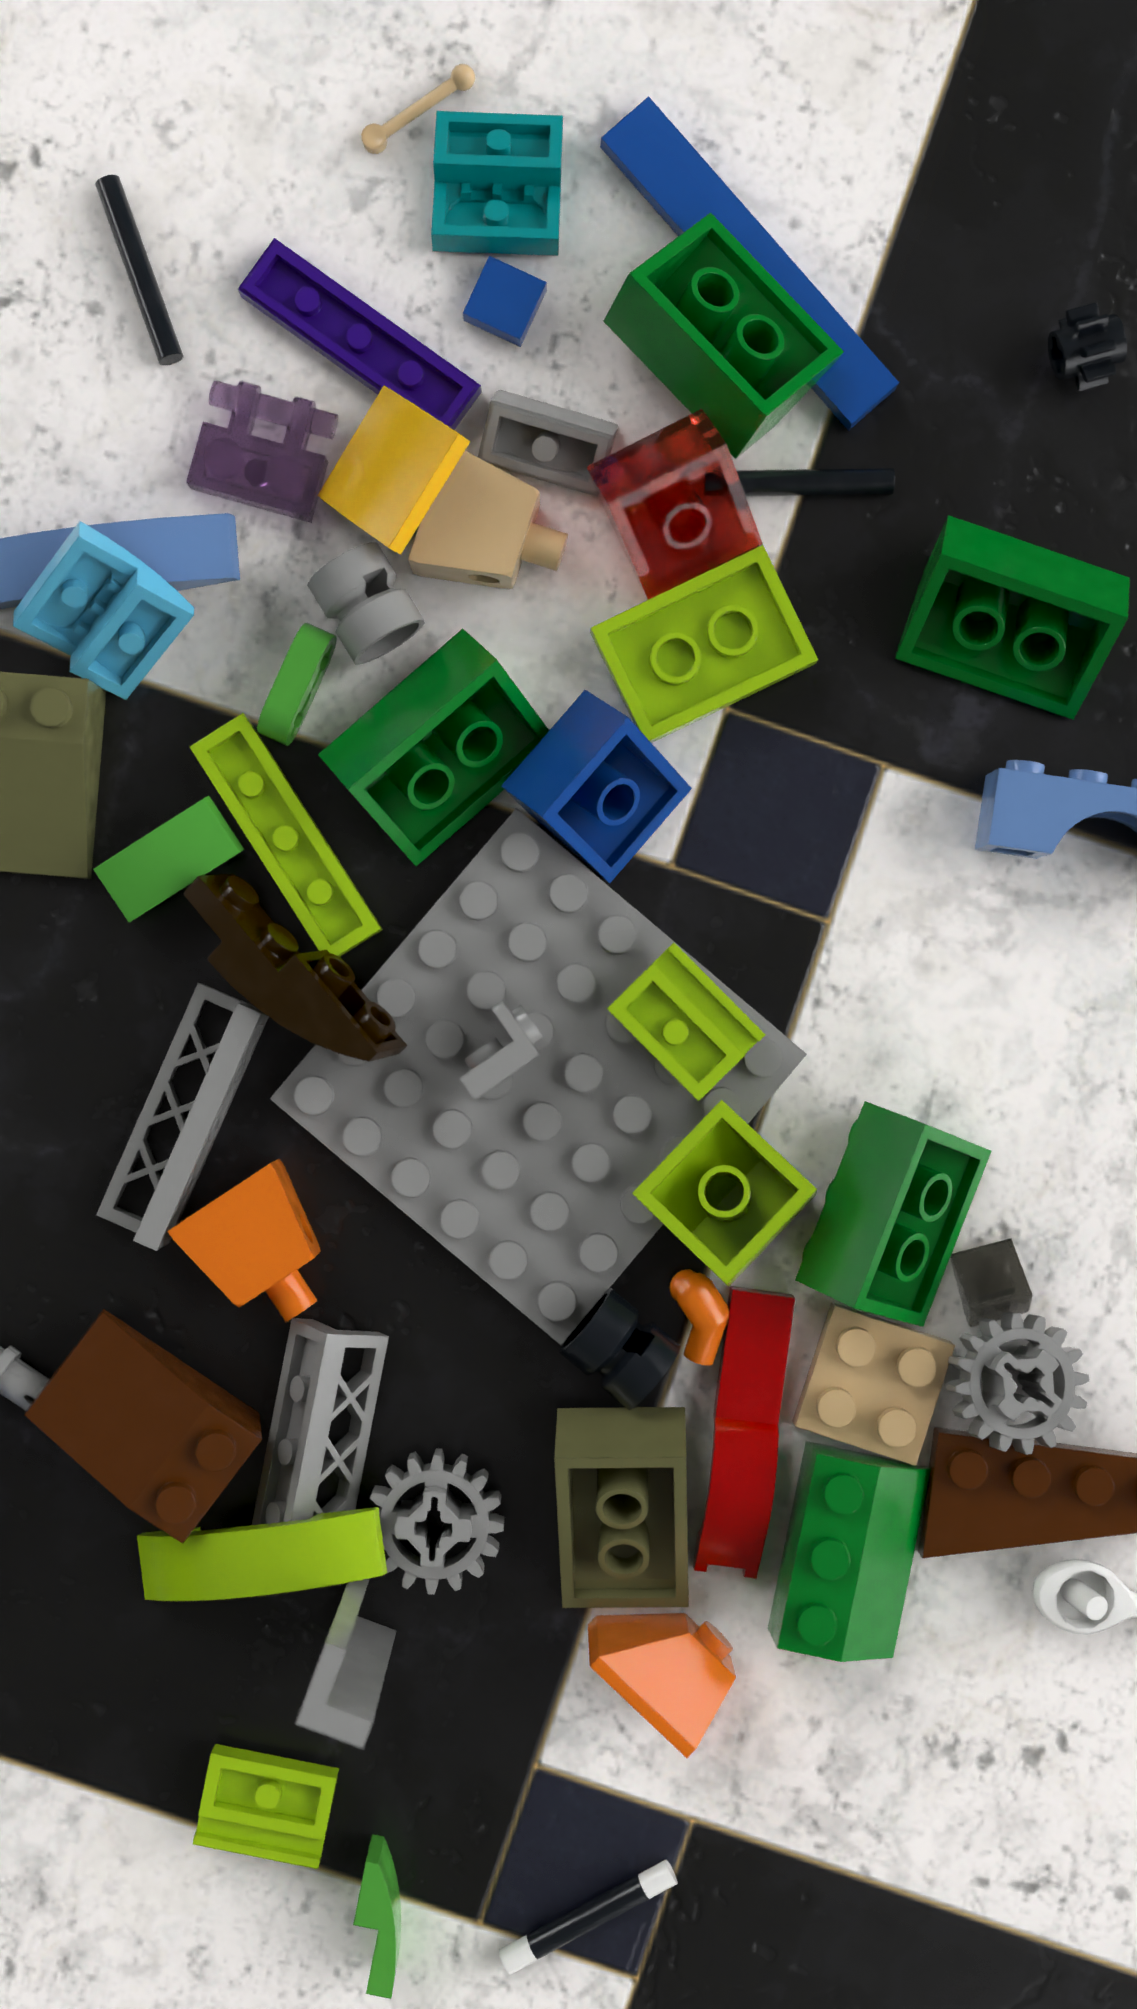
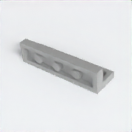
M203 983L197 984L97 1211V1216L136 1232L133 1241L155 1251L170 1243L172 1238L168 1230L179 1223L269 1016L251 1004ZM207 1001L233 1012L220 1043L206 1048L197 1025ZM192 1037L197 1052L183 1057ZM215 1053V1055H214V1057H213V1059H212V1061H211V1058H210L209 1055ZM200 1059L206 1073L195 1100L181 1106L172 1080L178 1067ZM166 1096L172 1110L157 1115ZM190 1110V1112H189V1114H188V1116H187V1118H186L184 1112H187V1111ZM175 1117L180 1130L179 1137L169 1159L156 1164L147 1141L149 1132L153 1124ZM141 1153L146 1168L132 1173ZM164 1168V1171L161 1175L159 1170ZM149 1174L155 1191L143 1218L117 1207L127 1183Z
M291 1319L252 1525L305 1520L320 1513L356 1509L389 1336L375 1331L336 1330L314 1319ZM345 1348H365L361 1370L346 1383L341 1376ZM346 1408L351 1415L349 1432L333 1446L328 1438L331 1421ZM334 1470L339 1477L337 1494L321 1509L316 1502L318 1487Z
M369 1579L347 1583L296 1721L297 1725L362 1749L373 1724L397 1632L394 1629L358 1616Z

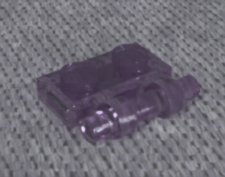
M214 380L209 393V405L231 411V418L228 428L203 421L186 480L189 488L312 523L319 498L317 495L322 488L328 460L325 455L307 451L306 448L310 434L328 439L334 438L338 425V414L317 409L315 401L295 396L293 401H288L261 393V386L245 381H239L237 386ZM256 418L285 426L286 433L283 444L252 435Z

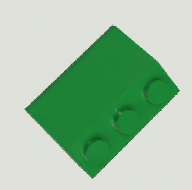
M712 213L702 218L631 271L603 320L735 459L774 428L844 353L833 339Z
M948 515L925 567L895 659L1074 720L1128 619L1130 577Z
M462 628L321 751L318 756L410 861L417 866L504 790L501 787L502 784L548 733L549 729L498 660Z
M864 1101L859 1117L850 1129L848 1145L836 1176L827 1188L825 1204L813 1235L804 1247L802 1263L795 1281L854 1309L923 1327L992 1151L925 1123Z
M806 1441L768 1623V1630L778 1649L838 1662L893 1658L931 1472L929 1467L914 1466L898 1460Z

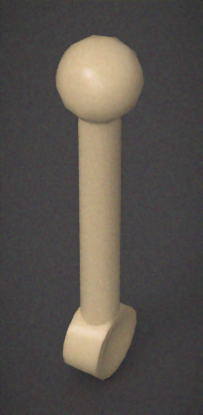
M467 64L456 65L451 72V78L382 126L379 124L367 125L361 133L364 148L372 154L383 152L388 144V137L456 90H469L475 82L473 69Z

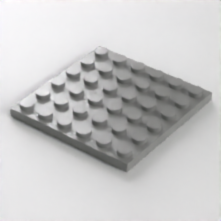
M516 808L361 990L371 1002L377 1003L391 1015L396 1025L395 1031L408 1046L400 1054L367 1062L315 1045L270 1099L561 1345L663 1225L632 1194L635 1189L721 1099L748 1124L807 1054L675 943L765 1033V1036L700 1101H697L607 1010L675 942ZM501 1001L507 1005L510 1011L522 1005L543 1035L541 1039L533 1043L541 1055L478 1099L473 1100L459 1079L471 1070L465 1059L495 1038L498 1039L503 1047L513 1041L491 1008Z

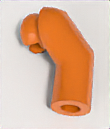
M690 1269L681 1270L672 1278L669 1290L672 1298L677 1301L679 1307L692 1324L683 1355L697 1364L710 1366L714 1363L729 1318V1308L713 1282L705 1274L696 1273Z

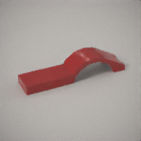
M730 1286L728 1299L729 1318L724 1330L713 1411L714 1429L711 1471L704 1516L700 1530L697 1532L693 1561L694 1571L707 1572L708 1564L740 1568L743 1569L744 1577L757 1579L770 1523L775 1491L779 1440L778 1424L795 1297L792 1294Z

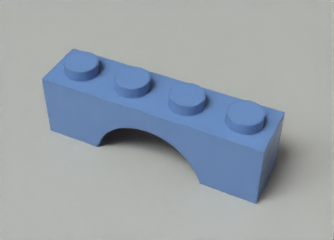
M1008 760L1006 761L1005 768H998L985 775L975 850L1034 859L1052 854L1069 829L1087 818L1115 820L1137 832V779H1132L1131 787L1107 784L1108 774L1099 771L1072 769L1069 770L1067 778L1044 774L1045 765L1038 762Z

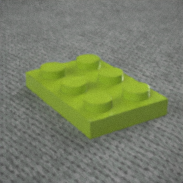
M763 545L590 628V634L633 723L651 743L813 666L818 661V657Z

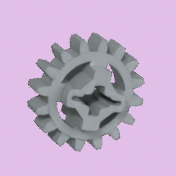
M1003 1312L1001 1326L994 1319L982 1318L979 1320V1327L983 1336L978 1338L974 1335L963 1333L959 1339L968 1350L965 1358L950 1356L948 1360L950 1365L961 1370L960 1379L946 1383V1390L962 1394L963 1401L959 1402L952 1409L954 1415L963 1419L974 1418L967 1432L972 1437L981 1440L990 1435L989 1447L1006 1452L1012 1443L1015 1451L1028 1455L1033 1452L1035 1439L1040 1445L1053 1448L1057 1445L1053 1429L1058 1427L1073 1432L1076 1426L1067 1415L1070 1408L1086 1409L1087 1402L1083 1398L1075 1395V1386L1089 1382V1375L1075 1372L1072 1364L1083 1355L1081 1349L1073 1347L1062 1348L1061 1345L1065 1341L1068 1332L1063 1328L1053 1326L1045 1330V1317L1028 1314L1023 1322L1020 1313ZM1024 1339L1029 1341L1026 1346L1019 1345L1013 1354L1002 1351L999 1348L1002 1344L1012 1340ZM1007 1369L1020 1372L1017 1380L1023 1386L1022 1390L1029 1396L1015 1393L1018 1385L1012 1379L1013 1375ZM981 1376H982V1388H983V1392H982V1393H981ZM1022 1412L1032 1413L1036 1417L1023 1424H1006L1008 1420L1015 1421Z
M436 1448L431 1463L423 1464L422 1459L415 1451L409 1454L407 1460L408 1471L406 1473L393 1464L387 1469L385 1477L391 1488L375 1485L370 1499L376 1505L382 1507L379 1508L384 1550L387 1552L385 1557L387 1573L395 1570L398 1566L405 1572L402 1587L406 1589L419 1577L425 1579L428 1594L434 1595L439 1579L447 1578L449 1585L454 1591L460 1590L462 1586V1572L464 1570H467L477 1578L484 1574L485 1565L480 1554L496 1557L498 1554L499 1542L489 1534L504 1531L505 1517L496 1513H490V1511L501 1504L502 1496L499 1490L484 1493L482 1489L488 1480L489 1473L484 1468L472 1476L466 1472L468 1456L465 1454H461L456 1459L454 1465L445 1464L443 1449ZM425 1482L424 1491L413 1501L402 1500L401 1504H396L408 1489ZM449 1484L463 1491L472 1503H462L449 1489ZM434 1497L438 1499L437 1511H440L441 1521L444 1522L442 1531H439L437 1544L433 1543V1531L430 1530V1522L426 1519L428 1511L431 1510ZM470 1538H473L471 1543L462 1552L445 1559L446 1552L457 1542H469ZM399 1539L408 1540L421 1554V1557L410 1552Z

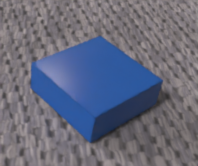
M489 256L463 311V320L521 347L546 294L547 282Z

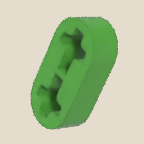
M304 623L288 650L261 711L257 725V732L286 746L292 743L329 666L336 646V635L309 623Z

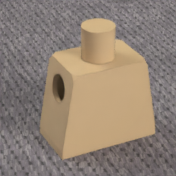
M464 451L419 524L408 561L412 573L421 577L513 589L522 561L557 571L565 551L568 534L535 523L540 508V492L536 488Z

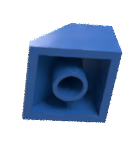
M587 690L581 693L501 786L540 825L609 884L692 789L629 717Z

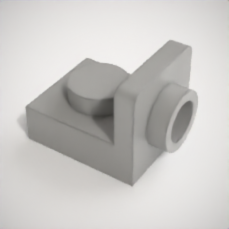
M501 1001L491 1008L513 1041L503 1047L498 1039L495 1038L465 1059L471 1070L459 1079L473 1100L478 1099L541 1055L533 1043L541 1039L543 1035L522 1005L510 1011L507 1005Z

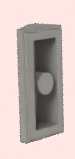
M498 390L490 401L478 458L501 469L598 497L618 425L521 395Z

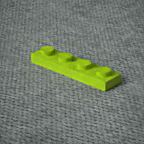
M244 713L190 746L193 754L319 951L328 950L329 953L341 957L383 930L251 721Z

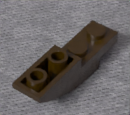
M234 874L198 876L183 893L222 940L207 960L233 988L275 1022L311 1043L338 1054L367 1062L400 1054L408 1046L395 1031L396 1025L391 1015L377 1003L371 1002L355 984V975L349 965L340 957L329 953L328 950L300 954L297 951L299 947L294 936L283 926L271 920L258 904V894L245 880Z

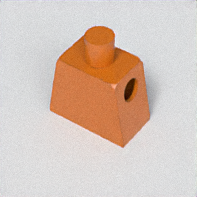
M280 1158L266 1165L168 1230L169 1235L237 1307L243 1306L265 1291L284 1321L287 1322L318 1301L297 1269L314 1259L321 1252L320 1246Z

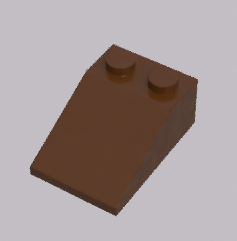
M105 1309L100 1312L25 1411V1416L128 1509L181 1543H184L262 1440L259 1412Z

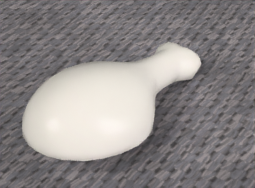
M1079 1559L1060 1561L1041 1571L1033 1583L1034 1602L1039 1612L1050 1623L1062 1630L1074 1634L1088 1635L1104 1631L1129 1618H1137V1592L1128 1589L1112 1571L1101 1564Z

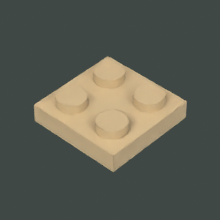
M831 1302L792 1422L795 1427L916 1466L949 1367L948 1360L953 1354L955 1345L949 1340Z

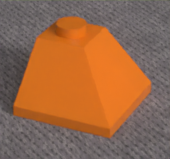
M686 1613L596 1615L588 1624L590 1667L680 1753L688 1758L697 1749L736 1679L731 1656L729 1655L733 1647L711 1623L705 1621L699 1627Z

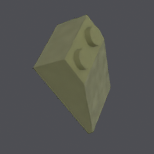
M0 672V872L91 879L106 691L89 679Z
M635 1407L631 1410L627 1408H557L554 1461L562 1608L689 1607L685 1407Z

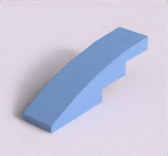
M232 514L163 517L88 525L140 559L177 591L240 580L235 516ZM75 527L0 538V609L19 605Z

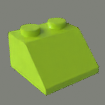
M721 1099L632 1194L729 1287L816 1196L817 1188Z

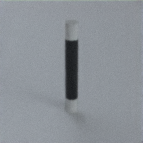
M667 1859L661 1861L499 1949L500 1959L505 1970L511 1975L678 1884V1881Z

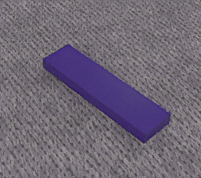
M275 238L237 289L241 298L377 395L383 385H385L453 430L456 429L482 392L479 383Z

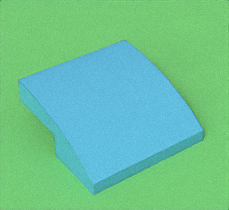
M79 521L14 610L13 627L70 655L69 672L81 678L89 679L99 687L127 700L194 616V607L174 587L140 559L105 535Z

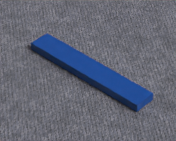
M649 96L601 137L600 148L677 236H680L702 218L712 213L844 351L835 364L811 389L848 431L896 390L899 384L898 380Z

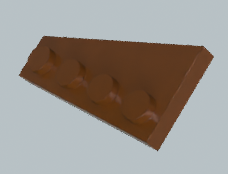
M934 1427L929 1462L931 1472L924 1501L918 1552L922 1558L1137 1533V1453L1057 1443L1053 1448L1040 1445L1034 1440L1032 1454L1026 1455L1015 1451L1012 1443L1006 1452L989 1447L990 1435L981 1440L972 1437L967 1431Z

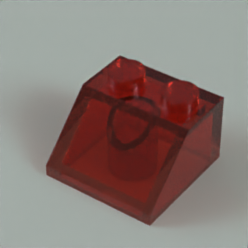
M703 409L586 467L606 515L647 600L763 545L728 446ZM714 473L721 486V490L705 491V474Z

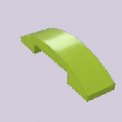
M378 1507L320 1513L310 1519L204 1531H201L200 1527H195L184 1543H181L164 1531L146 1532L137 1535L145 1600L206 1601L272 1595L344 1584L383 1576L387 1573Z

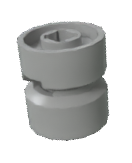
M374 542L357 546L331 560L319 569L307 584L326 617L339 619L340 623L335 632L355 665L373 661L389 653L414 636L425 624L424 619L405 589L393 588L397 575L379 544Z

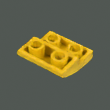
M383 385L317 496L383 545L401 555L470 441Z

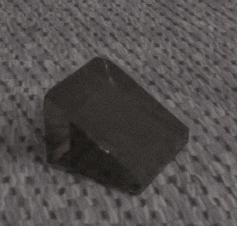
M1011 1238L951 1254L950 1260L970 1327L979 1326V1320L982 1318L994 1319L995 1321L1001 1320L1003 1312H1015L1021 1315L1030 1310L1033 1295Z

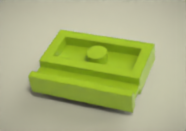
M672 943L607 1008L697 1101H700L765 1036V1033L675 943Z
M215 1744L210 1754L193 1845L318 1869L339 1768Z

